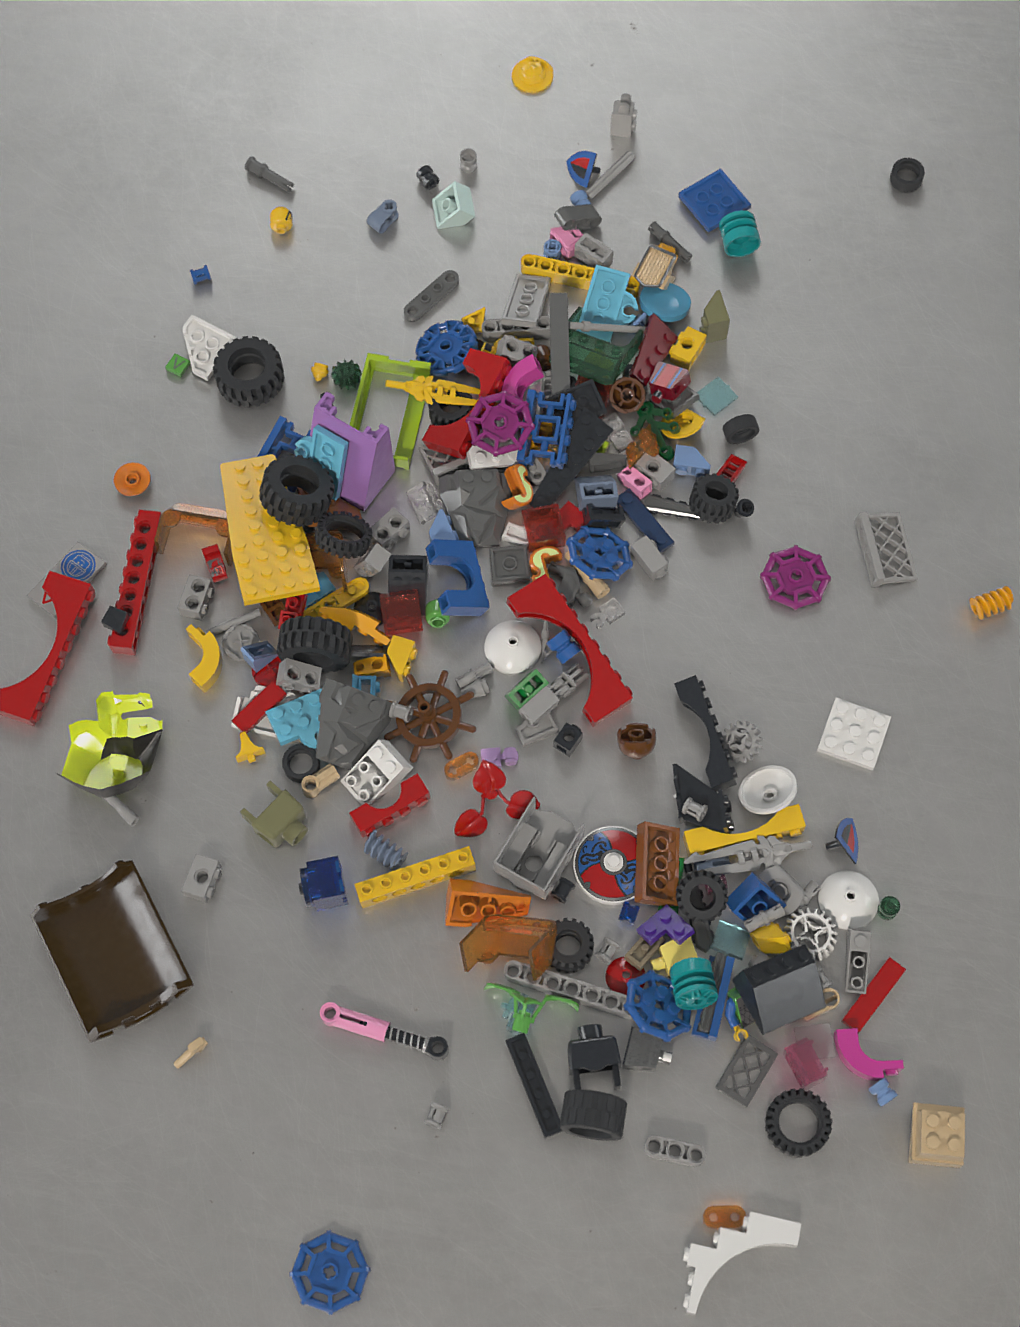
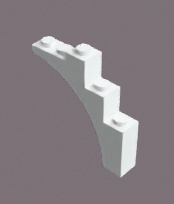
M749 1212L748 1217L744 1216L742 1222V1229L745 1230V1233L721 1227L719 1232H714L712 1245H716L715 1249L693 1243L689 1245V1248L685 1247L683 1261H686L685 1267L694 1269L693 1272H689L687 1285L691 1286L690 1292L685 1294L683 1301L686 1313L696 1314L700 1297L708 1281L731 1258L744 1251L761 1246H798L801 1223Z

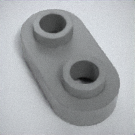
M535 457L534 466L527 465L525 468L528 471L527 476L530 481L535 485H540L547 471L537 457ZM541 474V477L537 479L536 476Z

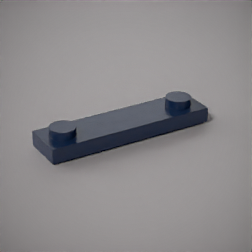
M630 488L618 495L617 505L623 507L624 513L643 536L647 535L650 540L652 539L656 543L660 553L674 545L673 539Z

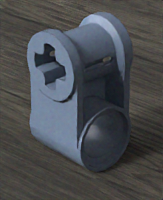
M391 199L385 200L375 211L370 213L366 223L378 233H384L398 219L399 214L396 202Z

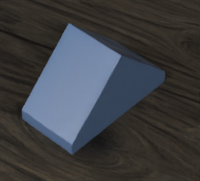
M268 641L243 646L240 649L244 660L256 673L278 656L277 650Z

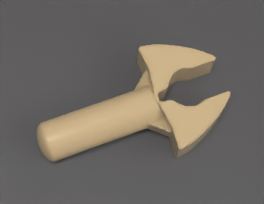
M204 1037L197 1038L187 1046L189 1049L174 1062L176 1068L179 1069L194 1054L204 1050L208 1044Z

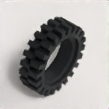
M794 1088L782 1092L770 1104L765 1117V1130L768 1132L769 1140L773 1142L772 1145L775 1148L778 1147L783 1154L787 1153L788 1156H797V1158L807 1157L819 1151L828 1141L832 1131L830 1109L826 1108L827 1104L825 1101L822 1102L820 1100L821 1097L819 1095H813V1092L810 1090L807 1092L801 1088L799 1090ZM797 1103L803 1104L814 1112L818 1128L812 1139L806 1142H794L783 1134L779 1125V1117L786 1106Z

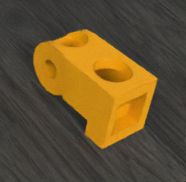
M383 654V657H370L353 663L354 675L391 677L390 663L386 654Z

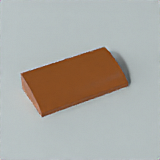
M646 821L637 825L634 903L678 906L675 894L679 879L680 828Z

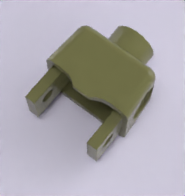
M269 781L266 784L267 788L276 799L257 818L245 808L240 813L252 825L254 832L274 848H278L285 840L291 846H296L308 832V828L302 824L306 819L304 808L286 789L282 791L272 781Z

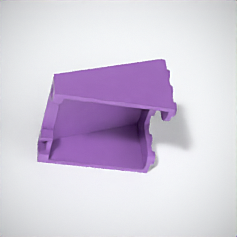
M326 391L314 407L310 436L312 437L313 428L320 425L349 442L340 498L364 512L395 472L389 427L381 423L376 431H372L371 427L367 426L363 432H360L335 417L337 407H332L335 397Z

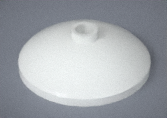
M505 621L496 625L488 633L484 645L485 655L490 665L499 672L510 675L521 674L530 670L538 662L541 655V640L538 633L530 625L521 621ZM511 640L516 641L515 644H510L509 642Z
M772 765L758 768L748 774L739 787L741 804L745 809L755 814H771L780 811L792 802L797 793L798 785L796 778L790 770L781 766Z
M846 870L830 875L822 883L821 889L818 892V906L821 913L825 912V919L831 917L830 924H835L837 928L843 930H856L872 921L878 910L879 898L875 886L867 877L858 872ZM847 894H852L854 899H849Z

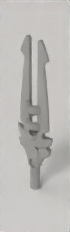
M757 836L760 844L750 840L704 855H699L695 852L684 860V864L736 854L738 856V863L704 870L711 871L714 874L759 870L762 863H764V870L772 867V865H781L783 859L791 852L812 848V842L808 840L791 844L779 841L775 836H768L767 839L764 836ZM749 852L752 854V860L749 858Z

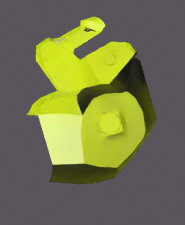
M113 691L102 692L96 699L98 721L81 720L69 725L71 746L62 774L57 773V775L78 788L101 798L120 795L137 787L151 771L163 731V721H158L151 717H135L123 720L121 715L125 712L152 708V699L148 693L139 692L138 694L114 695Z

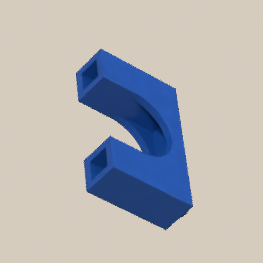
M434 539L425 548L429 565L451 566L457 569L466 581V590H446L438 598L441 614L446 616H482L490 606L473 541Z

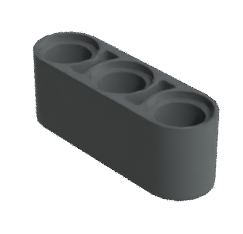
M593 205L564 206L559 208L554 214L563 230L591 229L597 227L602 221Z

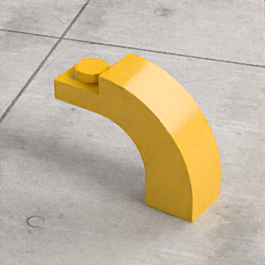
M190 624L186 631L188 636L202 648L203 658L199 665L189 673L192 682L205 693L214 685L221 673L222 653L214 635L210 631L205 634L201 628H195Z

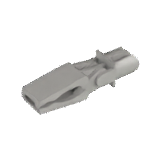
M575 663L566 672L563 671L551 683L550 687L545 686L520 708L518 713L533 726L559 704L558 702L562 697L566 698L569 694L573 693L575 688L590 675L585 673L581 676L584 669L582 667L577 669L579 664Z

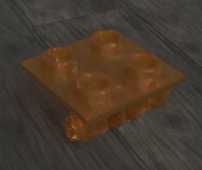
M650 424L645 429L643 428L639 432L638 437L626 447L629 469L645 453L652 457L659 454L656 435L652 432Z

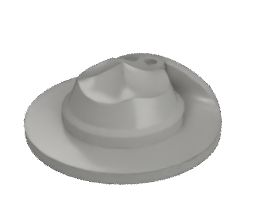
M778 865L760 873L758 877L787 905L784 908L785 916L795 912L800 906L804 895V889Z

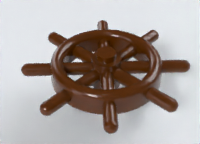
M446 670L441 672L437 684L425 683L418 685L412 674L406 675V680L411 689L403 695L398 704L408 707L416 699L418 706L413 709V716L418 718L405 724L404 719L396 717L398 728L384 735V740L389 741L402 735L406 741L414 745L410 756V762L412 763L417 761L421 748L434 749L440 747L445 758L449 760L453 757V754L447 743L456 736L459 729L471 733L476 732V726L462 722V709L460 706L473 699L474 693L469 691L456 698L452 691L444 687L448 677V671ZM433 694L430 704L423 695ZM440 696L445 697L449 701L448 703L436 708ZM453 709L452 719L440 716L441 714ZM437 723L447 725L449 727L444 733H442ZM422 724L418 737L409 732L411 729ZM430 727L435 737L425 739Z

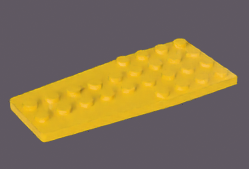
M273 454L226 462L220 465L232 557L244 606L320 591L310 548L302 526L298 527L295 524L286 525V522L277 521L274 516L271 517L267 513V509L265 510L261 504L259 490L266 467L276 460Z

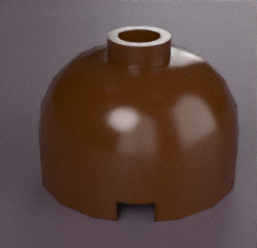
M630 376L621 377L611 385L609 399L617 411L624 414L639 410L643 405L645 390L642 383L636 378Z
M645 723L627 724L626 729L622 730L620 728L617 732L619 749L624 755L633 759L646 757L653 751L656 745L655 729L648 728V724Z

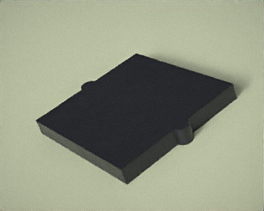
M368 644L352 645L351 656L383 657V647Z

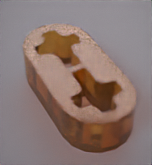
M466 752L451 760L444 767L446 778L455 781L474 771L479 765V758L474 752ZM467 758L474 759L473 765L467 763ZM450 768L457 769V774L449 773Z

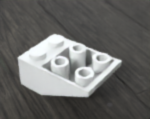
M378 740L343 777L341 782L361 805L367 803L371 806L396 786L413 767L389 740Z

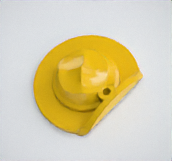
M528 56L513 67L512 81L523 92L538 93L551 85L553 81V68L541 58Z
M686 409L674 419H661V422L665 423L677 422L681 427L679 433L672 434L670 431H661L669 438H685L696 433L702 427L706 418Z

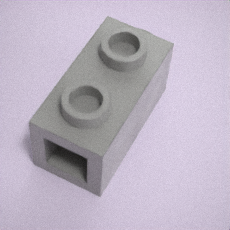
M647 535L631 545V555L652 581L656 578H662L667 573L669 563L667 557L658 551L656 543L652 539L650 540Z

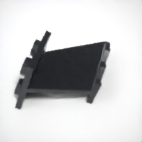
M673 764V780L680 822L685 823L686 821L722 833L732 834L731 832L735 831L733 819H731L729 812H732V806L728 795H724L722 789H718L717 793L678 764ZM689 797L693 798L694 802L708 806L706 815L701 822L689 814L682 813L683 805Z

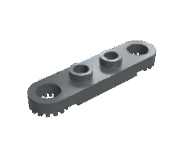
M447 270L404 307L405 318L414 322L432 309L453 288L457 287L459 284L458 273L453 270ZM448 276L455 278V280L452 282H448L445 279H447ZM411 309H416L417 313L414 315H411L408 312Z

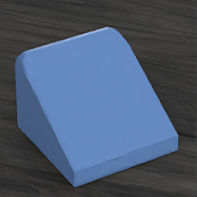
M644 312L637 315L636 319L629 325L644 326L647 314Z

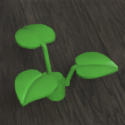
M487 983L484 986V990L490 988L505 990L509 993V996L514 998L512 1030L528 1034L530 1023L534 1024L535 1018L547 1001H562L571 1005L577 1012L579 1011V1004L565 997L546 994L543 1001L540 1002L531 997H524L520 995L521 992L502 984ZM518 1001L523 1005V1009L519 1010V1012ZM537 1004L539 1005L530 1017L531 1013L526 1012L527 1005Z

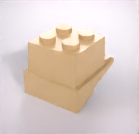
M914 1102L908 1163L953 1168L962 1167L965 1158V1108Z

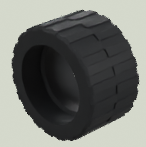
M568 1090L564 1093L559 1128L566 1133L582 1138L601 1141L620 1140L623 1137L627 1102L618 1096L600 1091Z

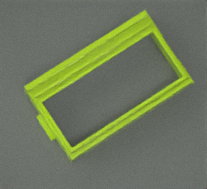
M367 353L349 425L360 431L374 371L413 377L414 380L418 376H424L425 378L431 376V363L416 360L402 362L390 360L389 356ZM410 393L395 455H393L395 467L404 468L405 470L410 468L425 401H417Z

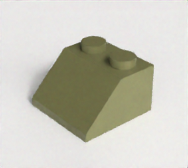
M716 290L704 309L703 317H701L702 326L699 330L707 335L706 343L727 339L730 318L720 290Z

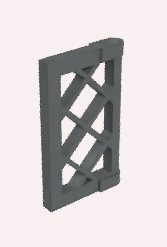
M748 1035L747 1039L744 1038L715 1088L747 1108L778 1053L751 1035ZM748 1043L754 1046L755 1052L744 1054L743 1051ZM761 1053L770 1056L764 1066H762L759 1056ZM756 1055L759 1067L748 1069L745 1057ZM742 1058L745 1070L733 1072L738 1059ZM760 1069L761 1072L755 1083H751L749 1071ZM746 1072L749 1084L737 1087L734 1075ZM730 1075H732L734 1088H728L724 1085ZM750 1087L746 1098L739 1095L738 1089Z

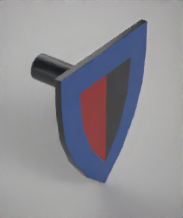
M579 151L566 160L571 177L576 183L585 188L589 186L592 173L600 174L601 172L600 167L594 166L597 154L591 151Z
M845 818L839 822L836 828V840L826 843L825 846L828 851L842 847L853 863L857 864L859 848L853 818Z

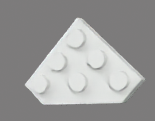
M191 315L182 327L193 374L209 381L214 374L213 361L218 356L217 352L221 348L224 349V345L227 342L231 343L237 337Z
M503 419L496 421L497 427L504 425ZM518 433L514 436L517 440L519 439ZM487 437L482 440L493 447L495 445V442ZM511 440L504 443L500 442L499 447L513 444ZM472 445L467 452L470 470L502 468L518 463L516 460L518 450L494 457L493 454Z

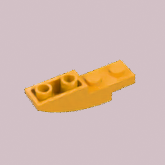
M325 606L318 610L322 613L321 616L324 619L328 618L335 622H340L341 625L348 627L350 631L358 627V632L365 636L369 634L374 638L373 641L382 647L383 645L388 646L392 638L377 628L381 621L354 609L336 606Z

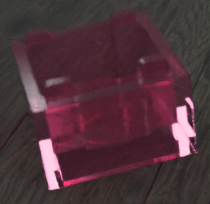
M807 1037L784 1048L783 1052L788 1065L801 1089H804V1091L825 1081L827 1071H829L828 1067L824 1068L816 1055L812 1047L813 1040L809 1041Z

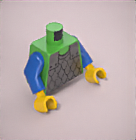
M734 987L727 993L728 1000L726 1001L725 1016L731 1029L735 1030L734 1040L740 1042L738 1033L741 1032L744 1038L747 1039L748 1032L743 1028L755 1021L736 987Z

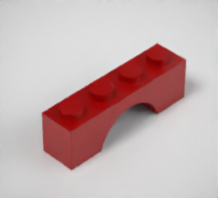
M417 773L401 782L400 797L392 806L380 809L365 803L349 812L350 818L362 838L365 836L369 837L374 830L382 826L387 827L399 816L404 817L417 806L422 807L427 804L429 799H431L430 793Z

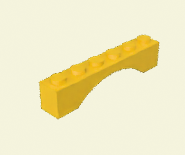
M796 804L783 808L766 824L749 832L726 834L712 831L705 827H699L684 831L683 841L688 857L695 852L699 855H704L750 840L760 844L757 836H764L766 839L768 836H775L778 840L789 835L790 837H797L804 832L806 824L800 805Z

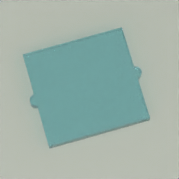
M719 377L697 392L703 408L706 407L714 416L738 398L730 389V386L726 385Z
M720 920L710 949L742 961L750 934L747 930L739 928L736 924L731 925Z

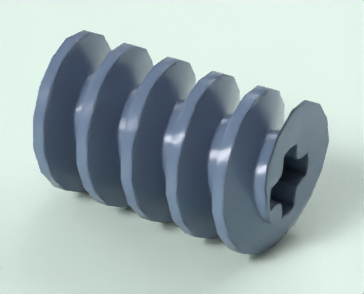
M374 830L365 842L364 853H370L371 858L377 857V862H383L384 867L390 866V871L397 870L406 860L408 852L402 855V847L396 851V843L389 846L390 839L388 838L383 842L384 835L381 834L377 838V830Z

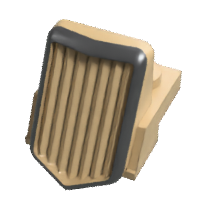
M650 245L631 276L635 277L643 287L667 290L669 283H673L675 280V276L671 274L677 255L658 246Z

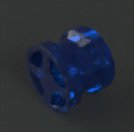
M625 901L618 920H626L629 924L634 925L640 906H632L629 902Z

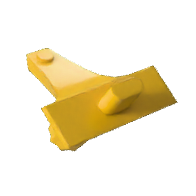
M245 731L240 732L241 750L235 756L238 763L248 760L249 763L255 762V757L265 754V750L263 747L254 745Z

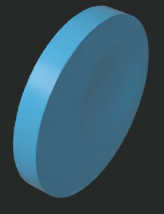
M669 283L667 290L644 287L640 294L639 305L649 317L654 313L663 322H675L688 315L691 299L684 289Z

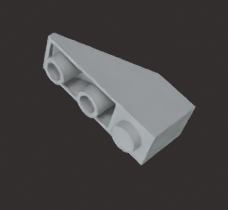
M848 929L845 992L866 994L872 932Z

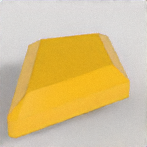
M483 307L461 318L463 324L469 325L475 333H481L486 308Z

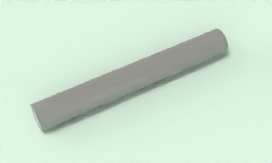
M259 609L253 610L208 629L206 633L210 631L213 635L228 630L231 626L240 625L259 617L261 613Z

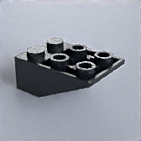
M391 555L389 557L388 616L425 617L428 581L427 556Z

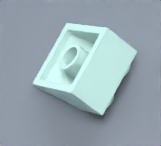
M456 181L432 199L438 229L464 226L475 217L470 188Z

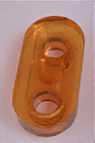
M737 1205L710 1206L703 1213V1222L711 1229H720L721 1227L726 1229L739 1228L743 1225L746 1213L742 1207ZM710 1214H715L717 1221H711L709 1218ZM731 1214H737L739 1217L738 1221H733Z

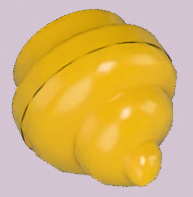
M315 362L314 366L311 367V372L317 382L329 374L328 366Z

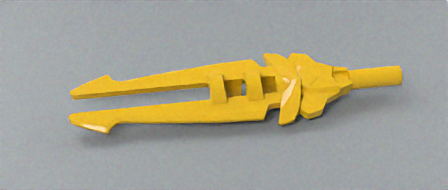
M418 376L414 380L405 382L386 379L385 387L403 389L412 394L417 401H425L431 405L433 404V398L437 403L475 406L476 399L455 396L456 391L480 394L479 388L441 379L432 382L434 376H428L427 378Z

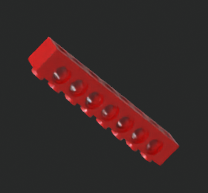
M139 509L138 516L134 518L135 529L134 533H131L130 536L131 548L127 550V566L123 568L124 579L123 583H120L119 586L120 598L115 604V608L131 614L123 631L128 632L125 635H120V633L112 631L107 641L111 651L116 654L134 656L136 654L164 523L162 513L159 511ZM146 546L144 549L139 550L140 547ZM134 580H139L137 583L132 584ZM130 597H135L133 600L128 601Z

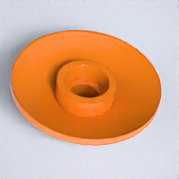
M135 462L122 465L114 475L115 488L126 496H136L143 493L151 481L148 469L144 465Z

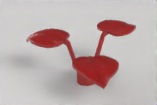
M482 760L479 769L473 777L474 789L483 793L481 795V810L479 813L476 809H469L463 812L455 824L454 833L461 837H476L486 830L488 821L482 816L484 814L486 798L492 800L499 795L508 804L506 808L507 815L514 819L521 818L533 797H535L537 810L540 807V802L532 792L527 790H519L511 796L510 801L507 800L499 790L506 783L504 772L495 764Z

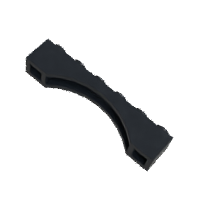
M694 675L674 683L683 706L699 716L707 728L710 739V754L705 771L711 788L718 792V789L724 790L737 785L735 778L738 775L735 767H730L729 760L732 759L728 749L724 750L722 745L725 739L722 732L717 731L716 726L719 723L716 715H711L710 708L713 707L709 697L705 698L703 693L706 691L703 680L699 681L697 676Z

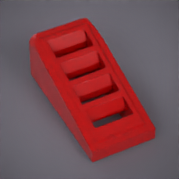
M731 454L716 474L718 476L724 474V478H729L731 483H735L747 465V461Z

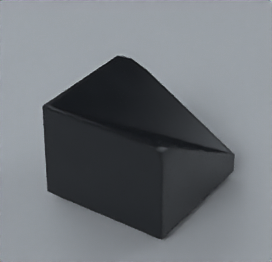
M109 606L101 622L105 628L121 634L130 617L127 612Z

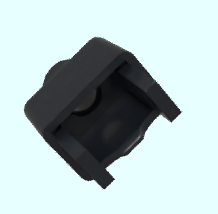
M589 1024L578 1027V1039L569 1041L567 1050L569 1075L573 1077L574 1089H581L580 1074L612 1071L614 1090L621 1089L619 1069H621L622 1063L616 1037L613 1035L603 1036L601 1024Z

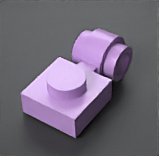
M500 747L481 749V761H489L499 768H502L501 762H504L507 766H513L519 760L518 751H516L515 747L505 748L503 754H501Z

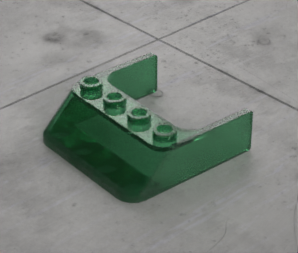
M578 307L568 319V322H579L582 307ZM569 329L570 372L590 380L593 379V381L604 385L613 384L638 352L644 330L640 329L628 345L617 346L579 332L576 329Z

